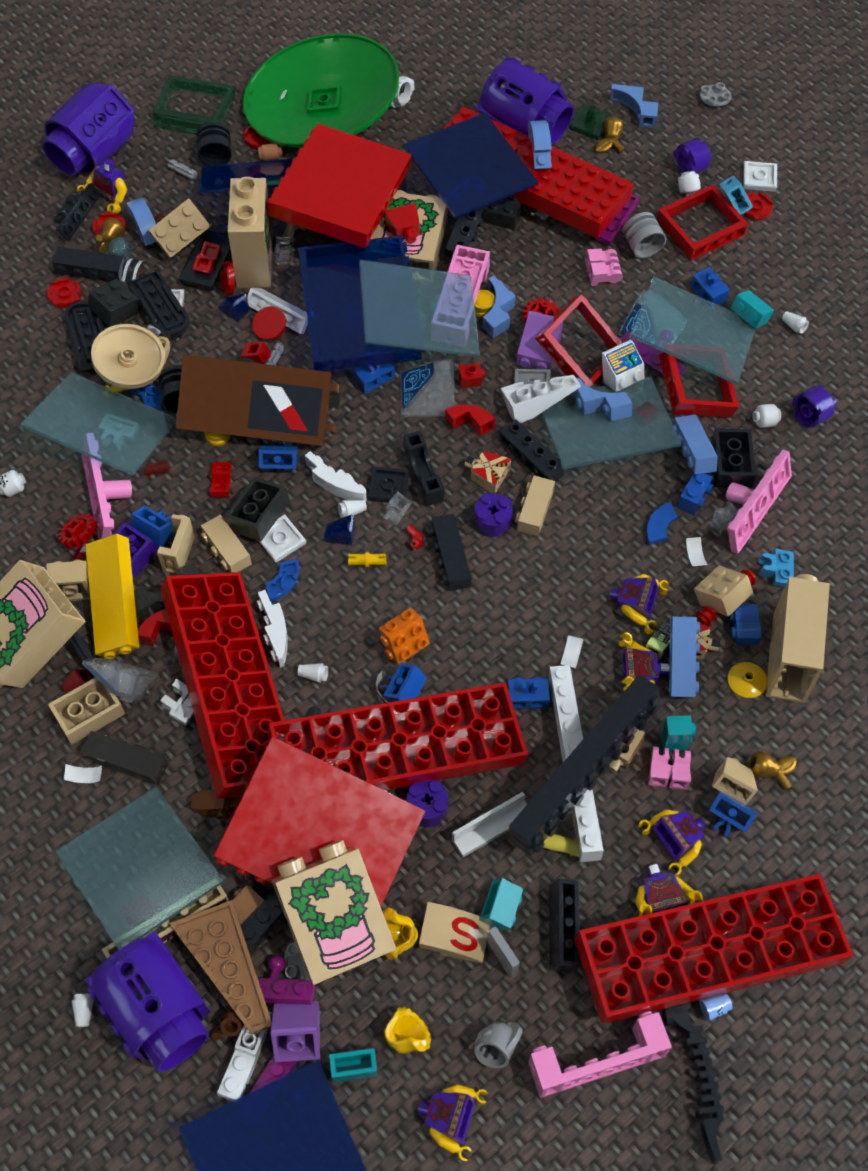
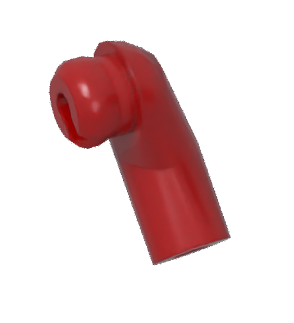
M411 524L406 528V532L412 537L410 542L411 548L418 550L423 546L424 536Z

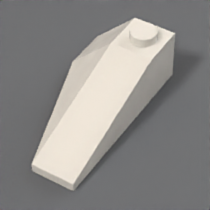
M574 375L554 377L547 382L534 380V383L525 385L524 382H518L501 388V392L513 421L517 419L520 423L533 419L581 386Z

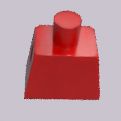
M416 203L384 211L385 225L397 241L406 239L408 244H412L417 240L416 236L420 235V222Z

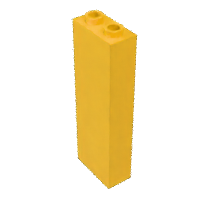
M114 534L86 544L95 655L102 656L104 659H114L119 654H130L132 650L139 648L129 538Z

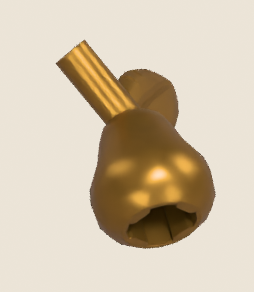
M608 117L602 125L606 138L596 144L595 152H606L614 145L622 153L625 147L617 139L623 130V122L617 117Z
M108 218L104 221L102 234L96 236V240L101 242L98 253H106L108 242H113L124 234V226L119 220Z
M759 751L752 756L749 768L753 771V775L758 778L776 776L783 788L787 790L792 785L785 775L790 774L795 769L797 760L795 757L786 756L777 762L768 753Z

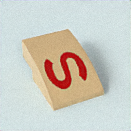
M428 902L419 948L440 952V955L483 963L490 925L480 921V916Z

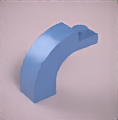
M546 120L529 121L528 137L532 141L534 170L551 169V138L548 122Z
M141 197L127 202V213L133 218L143 244L149 245L156 242L148 232L156 223L145 200Z

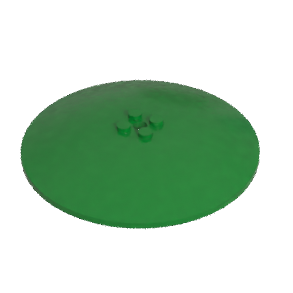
M326 34L307 38L280 50L266 60L253 74L245 89L243 98L245 116L257 134L270 142L282 146L302 148L305 139L309 138L311 130L318 123L356 135L376 122L392 104L399 87L398 66L395 58L386 47L364 36ZM287 90L285 97L280 100L283 91Z

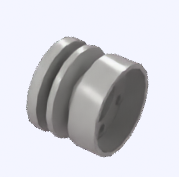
M650 212L634 215L623 226V235L638 258L653 256L666 244L667 238L654 215Z

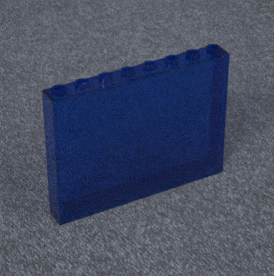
M402 235L370 239L366 248L348 242L298 248L314 370L326 372L422 360V352H425L424 342H420L422 329L417 325V323H420L419 313H415L417 301L416 298L412 297L415 294L414 284H410L412 272L407 268L410 266L409 256H405L407 244L403 242Z

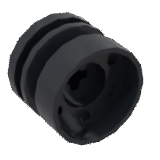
M207 122L201 125L196 133L198 159L201 163L210 167L226 165L232 157L230 130L227 126L218 122Z
M182 365L167 367L162 370L158 377L162 407L171 412H177Z

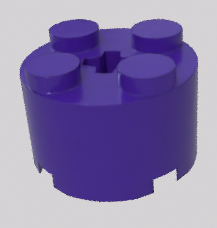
M697 137L680 144L673 151L680 174L689 171L699 173L710 167L708 164L711 161V153L707 144L700 141L702 140L701 138Z
M821 385L813 386L794 397L792 401V407L795 406L796 410L794 415L803 426L815 427L832 417L836 400Z
M483 494L475 505L474 524L479 529V532L488 537H498L509 530L512 520L510 499L499 494Z
M427 780L410 786L407 802L425 810L419 825L422 827H434L440 824L448 812V794L446 789L437 780Z

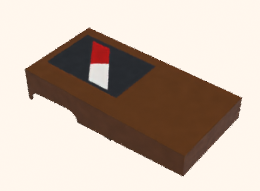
M183 354L176 428L323 446L326 431L336 432L337 425L327 423L330 391L340 392L341 384L331 383V372Z

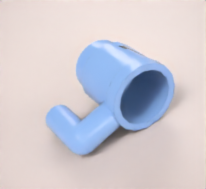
M726 993L699 1000L701 1011L707 1021L727 1014V1011L732 1010L731 1000Z

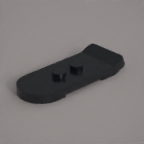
M158 270L151 271L127 283L129 290L139 298L138 303L153 327L161 331V336L174 338L187 331L189 327L188 314Z
M75 302L66 308L65 322L80 372L83 373L95 371L91 361V349L95 338L105 330L102 319L88 308V302Z

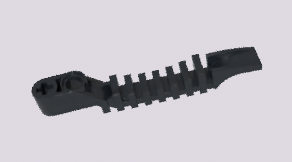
M687 1003L661 1009L665 1027L672 1026L686 1037L687 1041L683 1043V1049L695 1048L688 1054L689 1060L699 1059L696 1064L692 1065L693 1071L702 1070L695 1078L696 1082H705L697 1088V1093L708 1094L701 1095V1098L697 1099V1105L710 1104V1107L699 1108L695 1115L696 1118L713 1116L712 1119H703V1122L699 1124L712 1165L719 1164V1161H722L717 1141V1132L720 1124L724 1121L723 1112L725 1110L724 1105H720L722 1098L721 1094L717 1093L719 1088L718 1082L714 1081L716 1073L711 1068L713 1061L709 1059L710 1048H706L707 1036L703 1037L701 1035L704 1031L703 1025L693 1026L690 1023Z

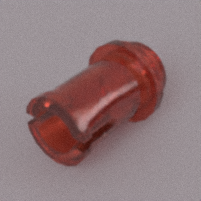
M162 459V462L146 464L147 475L150 476L163 472L167 474L170 471L168 460L164 461Z

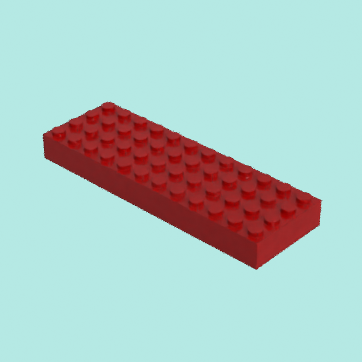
M464 106L428 143L429 160L467 178L473 175L484 182V186L492 189L497 188L503 191L504 195L508 197L511 195L517 198V201L596 238L601 236L632 196L634 183L551 146V169L534 170L532 141L529 140L528 135Z
M240 572L166 576L161 587V593L217 799L238 797L242 795L269 740V723L284 721Z
M506 682L269 723L268 738L273 736L384 791L411 786L427 780L439 781L524 765L528 756Z
M821 874L579 930L575 937L601 1024L844 964L853 956Z

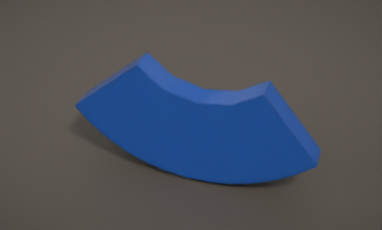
M153 383L144 387L130 389L131 394L142 398L145 410L162 411L160 392Z
M671 502L660 506L651 515L646 531L649 545L667 540L666 528L670 523L677 520V515Z
M298 559L281 562L277 576L265 583L270 602L284 597L296 584L299 576Z

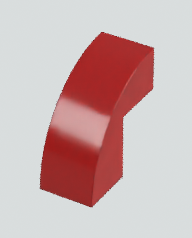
M456 405L445 409V420L452 429L466 422H469L479 436L495 429V417L483 408L474 405Z
M166 609L151 615L139 627L138 638L140 644L154 647L160 630L172 632Z

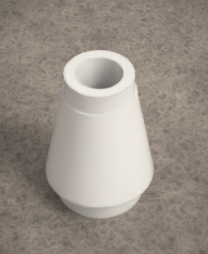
M788 311L782 316V321L796 333H803L809 325L806 317Z
M342 500V503H338V512L341 518L345 517L347 519L367 510L365 500Z
M323 663L299 665L298 676L321 683L327 680L328 666H325Z
M90 994L74 995L72 1006L75 1027L89 1026L94 1003Z

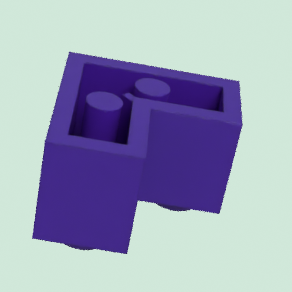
M124 522L114 534L129 538L132 577L134 579L157 554L158 549L150 538Z

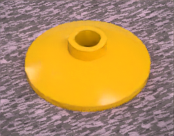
M738 663L728 673L727 681L730 689L742 698H756L766 689V674L754 663Z

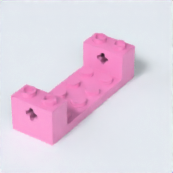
M461 245L456 246L431 322V342L465 348L469 336V321L481 283L486 281L489 272L490 251Z
M651 1011L639 1015V1019L636 1020L632 1028L638 1045L628 1048V1052L620 1054L619 1051L608 1054L605 1060L599 1061L598 1058L585 1062L586 1066L577 1068L576 1065L564 1069V1073H561L553 1047L546 1048V1046L535 1048L533 1050L534 1053L530 1055L528 1064L539 1097L542 1098L666 1057L672 1046L659 1012L652 1014Z

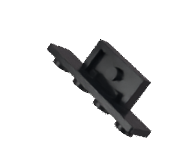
M89 183L81 194L67 197L66 203L57 211L58 214L54 218L57 224H59L57 231L66 241L71 239L101 196L92 183Z

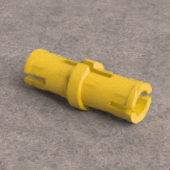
M348 553V566H386V553Z

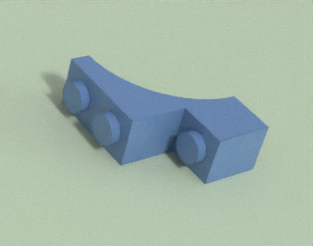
M612 84L610 101L619 102L629 107L636 114L639 120V127L655 128L658 102L642 101L644 87Z
M492 276L488 279V291L495 296V303L492 309L483 316L482 328L494 339L509 329L510 316L507 312L515 308V295L504 286L501 280Z
M579 377L576 378L581 387L572 392L571 395L576 398L577 407L582 410L584 415L604 411V414L608 415L610 421L632 416V402L626 391L619 393L600 392L585 385Z

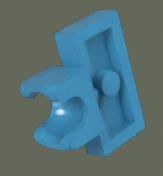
M775 549L773 554L763 553L759 557L758 563L764 566L758 572V575L767 578L773 577V585L785 587L789 577H794L793 552Z

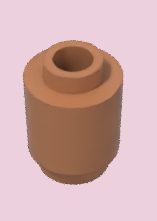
M266 144L258 147L260 161L280 160V156H283L282 147L278 146V144Z

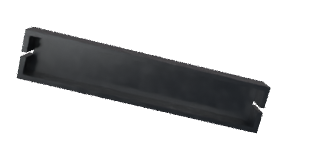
M640 674L633 680L511 822L509 831L512 844L530 857L535 852L541 851L545 844L544 841L548 836L552 837L556 833L558 824L561 821L567 820L571 814L570 810L582 802L585 792L587 790L591 791L597 782L596 779L608 771L612 760L616 761L620 757L623 747L631 744L635 737L634 734L645 727L650 715L654 716L659 709L658 701L660 699L659 686Z

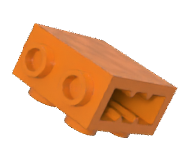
M411 607L379 628L380 640L386 648L384 651L389 660L393 659L398 665L430 644L422 617Z

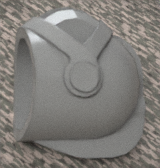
M494 1022L481 1030L474 1044V1052L477 1059L482 1064L491 1068L506 1067L522 1035L523 1030L517 1022H508L507 1024Z

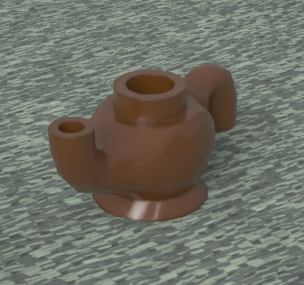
M233 1008L227 1010L222 1015L220 1024L212 1032L213 1040H219L222 1032L232 1037L240 1034L244 1023Z

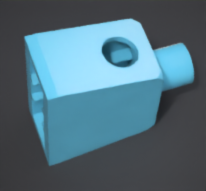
M731 176L720 184L727 200L741 215L753 208L743 186L735 176ZM742 198L741 202L737 203L736 199Z

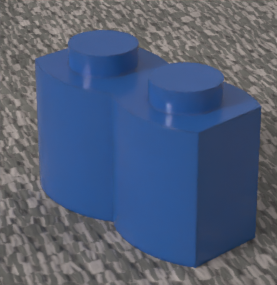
M741 604L729 615V621L733 624L730 632L731 639H734L735 645H759L761 627L757 604Z

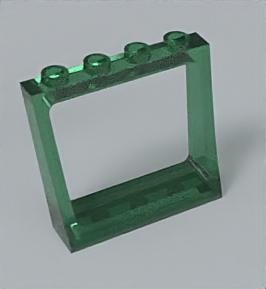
M169 75L153 111L154 128L196 135L198 128L207 122L222 123L236 95L235 86L227 83L219 84L213 81H201L197 78L189 79L180 75ZM173 89L224 97L212 117L165 109Z

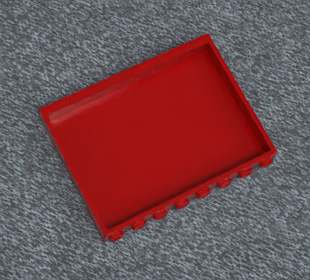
M318 123L311 130L309 138L305 139L304 145L299 149L297 157L293 158L291 167L286 169L285 176L281 177L279 186L274 188L272 197L267 199V215L366 248L384 216V211L387 210L410 168L412 154Z
M270 736L213 855L217 857L216 862L226 867L230 863L236 866L235 871L246 876L249 872L256 876V881L267 885L268 882L272 883V879L281 876L278 865L301 856L305 865H309L322 859L318 849L330 843L343 840L346 849L350 847L359 849L381 907L425 810Z

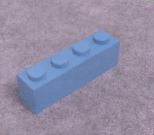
M697 416L675 417L672 433L677 438L678 446L682 448L683 456L687 458L689 468H692L694 474L716 472L718 456Z
M670 617L669 696L696 697V693L699 692V681H696V673H699V661H696V653L700 651V643L696 641V635L700 633V622H697V617Z

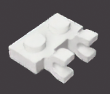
M176 679L172 684V687H174L173 691L182 696L176 702L169 696L164 695L161 703H163V708L170 711V717L187 726L194 716L187 686Z

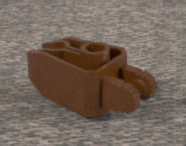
M214 789L201 790L192 795L190 807L193 808L194 812L204 817L226 820L231 818L241 796L217 799Z

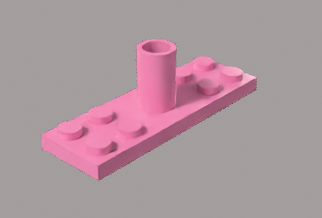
M87 434L84 441L82 460L93 516L97 521L98 528L96 531L99 540L111 536V529H114V520L110 518L111 505L106 499L131 498L132 485L130 480H102L100 470L102 462L101 457L97 455L99 449L98 442L94 441L93 434Z
M782 450L774 458L773 464L765 471L764 477L755 489L734 482L728 487L726 499L743 505L742 508H739L734 520L730 521L727 527L731 552L739 554L791 478L789 451Z

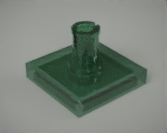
M593 104L588 106L582 105L570 123L569 130L598 141L604 132L602 128L604 120L612 117V115L597 110L596 106L593 109Z

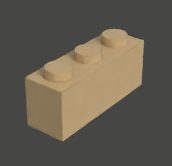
M533 476L532 482H528L526 487L527 497L522 498L520 505L522 511L517 513L515 523H518L517 531L539 536L554 492L555 481Z
M221 515L201 525L202 539L206 544L209 543L212 546L210 547L215 557L219 556L221 559L220 563L225 571L229 570L230 573L239 572L252 565L249 553Z

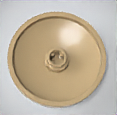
M119 324L105 329L95 338L91 349V361L96 373L107 383L119 388L135 389L149 385L159 377L165 363V351L157 336L146 328L133 324Z

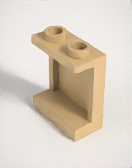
M172 514L171 521L175 532L174 541L171 549L159 546L157 554L163 572L181 575L195 536L190 518L185 515Z

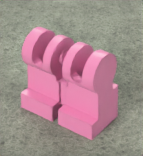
M587 249L585 263L589 272L591 286H596L600 282L617 283L622 280L623 275L616 250Z
M653 746L648 785L666 787L670 779L669 788L688 790L691 782V751L685 750L683 758H680L679 750L674 749L671 758L672 765H669V748H664L663 755H660L659 747Z

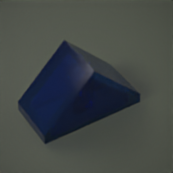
M243 293L230 296L218 308L238 322L249 312L247 295Z
M351 514L327 524L324 541L352 545L356 530L355 516Z

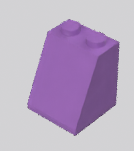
M529 311L517 353L516 365L532 369H552L554 361L535 340V337L548 325L554 316ZM563 321L551 333L559 344L561 342Z
M312 1001V1005L274 1004L271 1037L275 1062L320 1059L319 1001Z

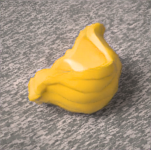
M387 908L384 910L383 915L396 950L384 954V956L392 960L398 958L399 954L414 946L418 939V931L411 918L397 914L392 908Z
M398 1007L384 1030L387 1043L400 1054H407L415 1050L419 1052L428 1050L431 1043V1034L424 1021L416 1013L412 1012L410 1008Z

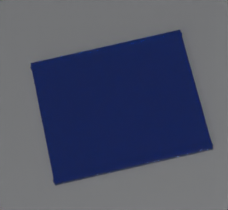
M486 113L403 144L406 151L412 154L411 158L455 218L539 184Z
M293 159L202 166L199 193L230 192L231 178L242 177L266 178L267 189L278 187L281 177L285 176L286 169L291 167Z
M319 1060L179 1127L196 1171H366Z

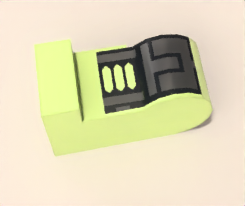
M665 621L661 623L646 645V648L654 652L652 649L659 652L657 653L659 661L670 644V624Z

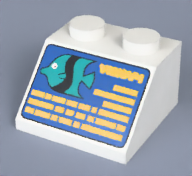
M629 340L602 353L603 383L617 392L644 379V362L633 341Z

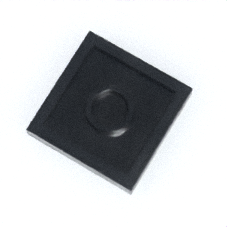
M373 467L368 501L405 505L409 470Z

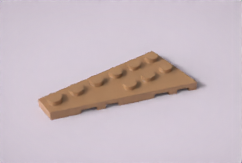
M233 901L225 902L169 923L250 1033L255 1034L271 1028L272 1020Z

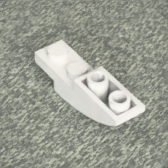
M311 451L305 455L306 466L312 470L313 481L320 487L346 500L367 501L366 489L363 485H358L349 473H345L341 469L335 472L331 466L323 463L320 456H315Z
M263 590L258 592L259 600L256 601L260 612L264 611L266 615L263 616L266 624V634L263 635L266 645H270L272 648L270 654L273 661H277L281 668L285 664L288 648L285 619L280 603L272 605L266 591Z
M243 1026L235 1045L234 1054L218 1089V1096L239 1103L246 1084H249L268 1029L251 1034L247 1027Z

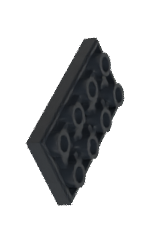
M207 229L201 234L180 277V283L213 291L223 269L221 265L224 261H227L231 252L228 234ZM204 241L221 245L222 248L210 274L193 271L197 254L201 253Z

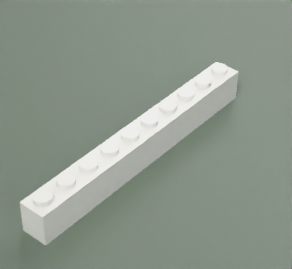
M570 665L550 667L549 684L563 762L583 740ZM587 790L583 795L582 802L571 809L580 862L601 860L603 854L593 790Z

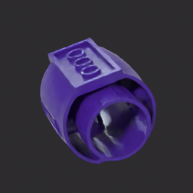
M506 56L505 60L488 77L483 87L480 101L475 107L480 114L528 135L529 121L546 120L550 130L551 145L555 144L566 132L573 117L574 106L566 101L567 97L563 93L564 90L560 88L561 85L554 80L550 82L544 74L540 72L537 74L530 66L520 64L521 62L515 57L511 59ZM506 83L505 87L500 89V85Z
M102 83L86 84L46 121L44 130L47 137L42 141L43 151L55 167L69 176H75L79 171L91 174L97 166L104 164L105 160L113 156L131 138L135 125L133 116L135 110L112 84L110 86Z
M155 930L146 937L133 941L116 951L86 979L90 985L86 988L98 1005L101 1003L98 1007L110 1023L113 1021L110 1026L122 1041L125 1039V1042L122 1044L133 1059L138 1057L141 1062L150 1060L158 1072L172 1069L188 1059L209 1037V1033L201 1023L205 1016L210 1013L209 1009ZM132 967L130 970L124 973V970L126 968Z

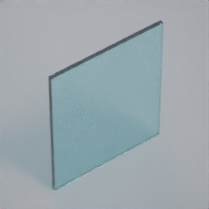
M365 260L359 261L365 343L480 356L471 275Z
M653 277L629 337L734 384H738L755 328L736 313Z
M71 372L21 423V427L133 476L176 424L177 418Z
M651 377L644 378L617 392L608 386L592 388L606 393L626 391L632 402L631 417L611 421L608 415L604 414V411L584 415L582 410L577 407L576 398L572 397L571 394L542 412L563 470L681 446V441Z
M157 787L55 851L118 950L133 941L141 939L224 883L223 878Z

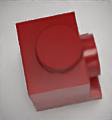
M264 341L250 342L245 344L240 357L243 360L246 357L256 363L265 364L266 360L271 357V351Z
M479 363L458 364L461 388L482 386L485 371L484 368H480Z

